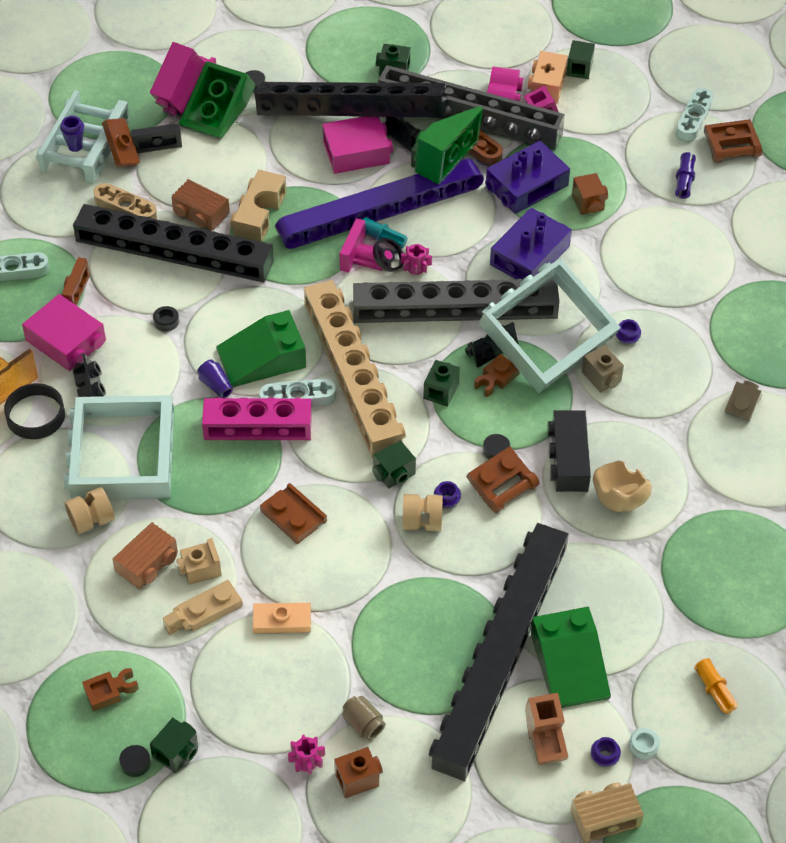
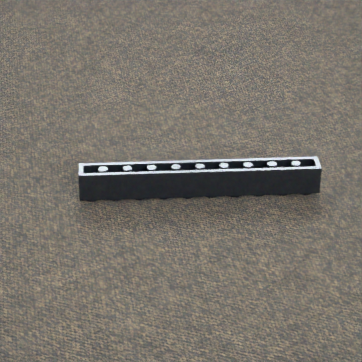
M538 522L533 532L528 531L523 544L525 550L523 554L518 553L514 562L513 569H516L514 575H508L503 588V591H506L503 598L498 597L495 603L493 613L496 615L493 621L488 620L483 631L485 639L483 643H477L472 657L475 660L473 666H467L462 677L464 686L461 691L456 690L451 702L453 710L450 715L445 714L440 726L441 737L439 740L434 739L430 747L429 756L432 757L433 770L466 781L531 632L533 617L538 616L565 554L569 533Z

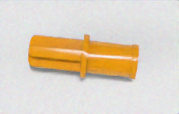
M710 658L699 661L694 669L704 682L706 693L712 695L723 713L730 714L738 706L726 687V679L721 678Z

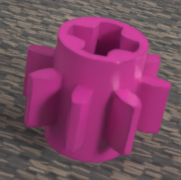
M413 244L409 247L406 246V253L401 254V263L404 264V271H408L413 275H419L423 272L426 273L427 266L432 265V256L429 255V248H425L420 244Z
M303 734L297 742H290L292 752L288 753V762H295V772L302 770L311 774L312 770L316 767H323V759L321 757L325 756V747H318V737L312 739Z

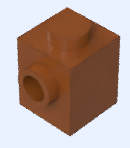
M593 173L573 178L572 196L580 214L603 211L605 200L608 199V190L605 185H602L598 174Z
M369 747L334 759V772L345 798L379 787V774H382L383 770L377 756L372 757Z

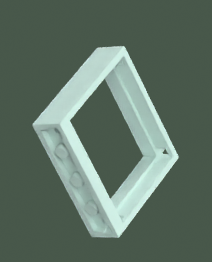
M561 258L552 264L550 262L548 264L545 263L538 270L539 273L536 276H527L519 284L521 287L515 291L513 288L509 289L502 295L501 301L497 304L494 302L490 303L482 311L483 316L478 323L538 394L582 362L584 355L606 344L621 328ZM553 279L598 332L542 373L496 319Z
M172 395L75 397V408H70V423L73 424V429L68 430L69 446L71 445V451L66 452V465L70 468L69 473L64 475V487L69 488L71 499L77 496L85 498L87 492L99 487L103 488L109 500L170 498L174 431ZM160 416L157 476L79 478L84 417Z

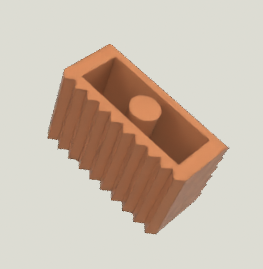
M187 179L171 197L173 211L181 218L186 217V219L193 221L197 226L205 227L210 231H213L230 213L228 198L190 179Z
M151 522L112 558L114 571L138 589H142L143 585H146V583L150 584L155 580L158 571L162 567L174 562L178 553L176 539Z

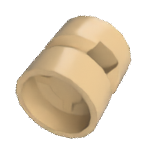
M102 487L87 492L85 498L77 496L64 502L69 520L78 535L92 530L95 523L101 526L115 520L113 508Z
M404 494L402 530H418L423 526L426 531H441L443 496L427 495L424 499H421L419 494Z

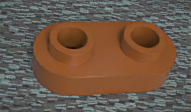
M480 130L478 143L469 153L484 164L494 165L501 161L503 148Z

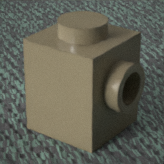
M606 345L584 355L582 373L600 393L619 385L622 381L624 365Z

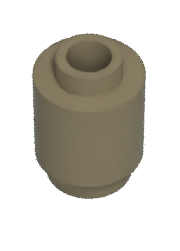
M353 696L343 705L342 717L361 737L372 740L385 728L386 723L383 721L382 714L364 696Z

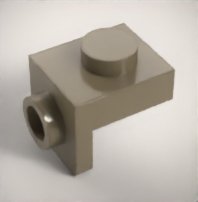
M744 380L743 384L736 381L724 411L750 422L758 401L761 400L763 395L762 391L758 390L759 386Z

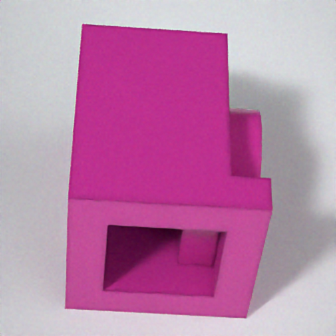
M545 86L524 96L527 104L559 112L554 99Z

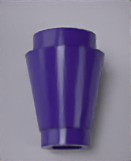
M77 116L65 117L60 125L61 133L68 149L72 152H78L83 148L84 123Z
M210 359L200 365L197 369V374L199 375L198 379L221 398H226L232 393L233 387L218 362Z

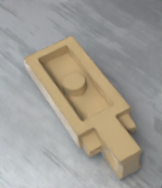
M226 580L173 608V612L163 617L164 627L169 635L183 628L185 631L191 629L193 632L242 607L243 602L230 581Z

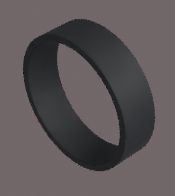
M33 383L21 386L8 396L4 405L8 427L14 434L25 439H41L50 436L61 427L65 419L62 396L55 388L46 384ZM30 396H47L54 399L60 405L56 417L49 423L39 427H23L10 419L12 408L19 401Z

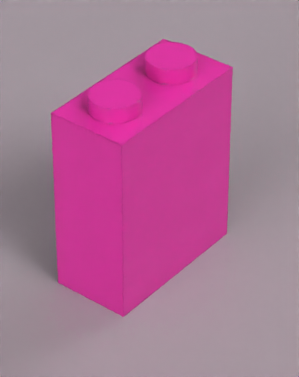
M172 42L149 92L155 98V103L163 107V111L171 116H176V114L183 115L205 65V62L194 49Z
M357 117L322 124L323 143L334 174L390 164L393 144L391 139H387L386 125L381 123L379 117Z
M60 294L22 324L25 340L69 372L75 367L76 363L83 362V354L89 356L106 341L103 323Z

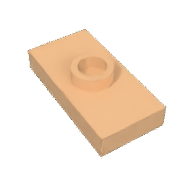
M311 603L253 604V633L311 632Z

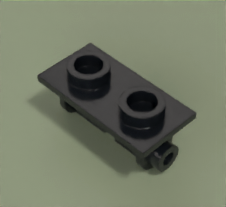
M386 117V122L384 123L387 128V134L411 153V149L415 145L421 130L415 128L408 121L405 122L403 117Z
M514 322L505 326L502 325L515 342L519 344ZM488 334L486 337L480 338L473 343H468L465 348L467 356L474 357L476 367H480L503 354L502 350Z
M83 354L84 362L76 363L73 368L75 384L78 387V397H104L106 390L100 380V375H102L101 368L96 361L92 362L86 354Z

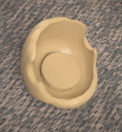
M620 460L597 468L593 475V484L599 500L605 507L614 512H628L639 508L649 499L652 492L651 482L643 476L639 469H636V472L630 471L626 467L625 462Z

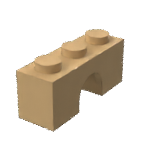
M258 169L255 177L249 180L246 194L240 198L237 212H233L231 216L230 226L233 227V236L263 242L270 228L269 210L263 208L279 210L287 194L286 176Z

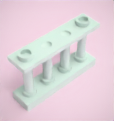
M75 90L70 99L66 100L65 108L43 146L38 148L36 158L39 161L41 172H46L50 163L56 162L81 168L84 171L85 182L95 184L111 155L103 126L83 122L84 132L99 136L93 142L83 140V148L81 150L89 151V154L82 159L57 153L61 145L67 146L60 130L62 120L67 116H78L81 113L103 119L125 118L128 124L130 120L128 102L119 100L115 108L111 110L81 104L79 91Z

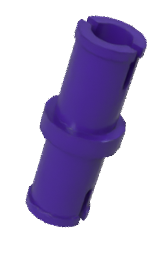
M690 152L681 154L680 167L676 171L677 186L675 195L679 196L680 199L690 197L691 184L695 180L694 164L696 156L693 154L691 158L692 153Z

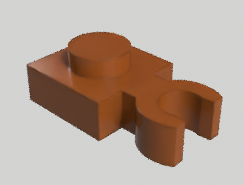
M500 354L483 368V375L475 379L474 388L478 389L482 385L487 386L484 389V396L488 397L494 392L496 385L503 389L520 374V371L509 359Z
M131 668L122 670L115 678L112 677L109 671L82 682L93 711L121 701L119 693L131 694L139 689L137 681L125 682L133 677Z

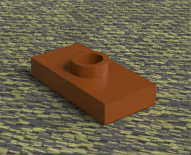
M106 119L103 121L102 126L116 167L136 166L139 164L140 160L126 119Z
M78 257L70 276L65 278L64 289L61 294L76 306L90 277L86 258Z

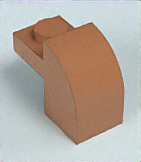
M558 693L528 698L525 708L529 739H532L537 764L543 765L567 760L568 753L562 732L565 720Z

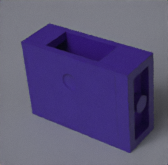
M538 141L488 167L485 184L487 189L494 193L505 207H508L513 213L517 214L569 186L570 168L544 143Z
M531 207L491 247L490 265L514 279H525L529 275L534 277L545 263H554L570 247L572 229Z

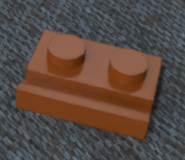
M288 483L284 490L280 489L260 505V511L296 544H299L316 531L321 523L325 524L327 522V515L291 483Z

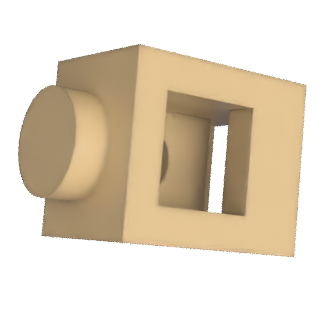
M212 538L207 539V543L180 550L181 558L176 559L180 575L186 574L189 585L222 576L220 559Z

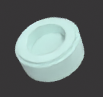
M647 728L635 730L631 734L629 741L630 752L636 758L648 760L656 756L660 746L658 735Z

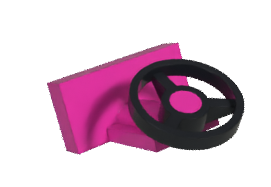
M356 218L339 253L340 270L349 273L353 264L379 271L383 269L388 272L400 269L403 265L401 263L403 250L400 245L390 238H381L374 246L364 244L363 242L366 238L365 220ZM387 242L391 244L395 248V250L392 251L389 248L383 249L379 246V243ZM398 253L399 265L392 268L391 262L394 260L395 254Z

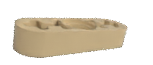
M108 183L99 184L94 188L95 203L99 207L157 219L156 205L146 199ZM126 201L132 203L128 207L119 206L120 203Z

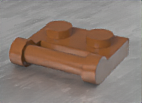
M751 119L705 125L704 134L711 149L714 162H721L726 158L748 155L759 157L762 155V146ZM748 143L750 144V146H743V147H736V148H728V149H722V148H721V147L733 146V145H741V144H748Z
M511 446L481 464L466 476L494 513L504 509V505L528 489L532 490L540 484L536 474L526 467ZM516 476H519L522 480L499 496L493 493V491Z

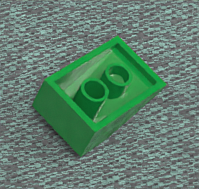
M206 61L179 125L222 139L247 106L255 88V83L247 73Z
M480 106L432 123L425 131L422 130L416 139L417 152L414 156L416 161L414 172L439 185L478 143L483 108Z
M290 310L264 316L216 346L232 387L306 368V348Z
M589 606L533 617L531 638L548 693H558L561 708L610 699L611 693L599 637Z

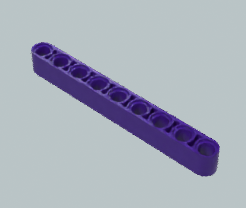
M462 159L439 185L420 174H415L284 216L276 222L275 229L284 246L293 249L349 231L356 218L363 220V218L367 217L377 222L473 191L482 185L484 177L472 159Z

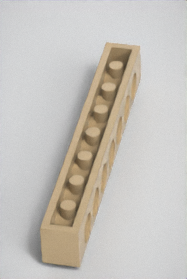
M333 280L304 287L305 307L368 451L373 458L375 453L401 440L403 442V439L406 438L404 426L396 420L397 415L394 404L388 403L386 387L384 383H379L377 367L369 361L368 347L366 344L362 345L360 341L361 333L357 325L354 326L352 323V313L350 308L344 305L342 290L336 288Z

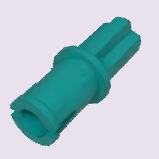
M367 217L363 218L366 224L367 235L376 238L377 241L381 238H390L396 241L401 248L405 247L408 240L407 236L390 229L388 224L382 225Z

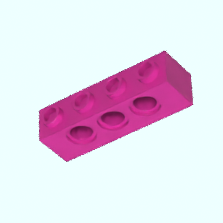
M204 398L202 417L204 440H311V398Z

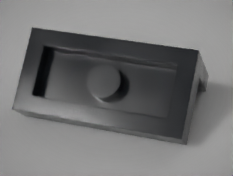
M179 123L131 130V137L137 153L182 147Z

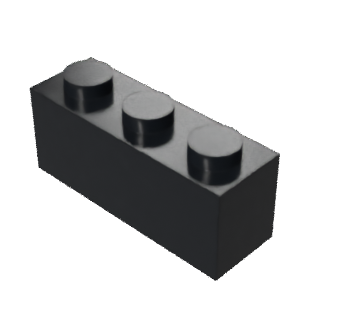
M553 410V419L547 422V436L552 437L553 443H549V459H554V465H550V481H555L556 492H588L591 472L586 410Z

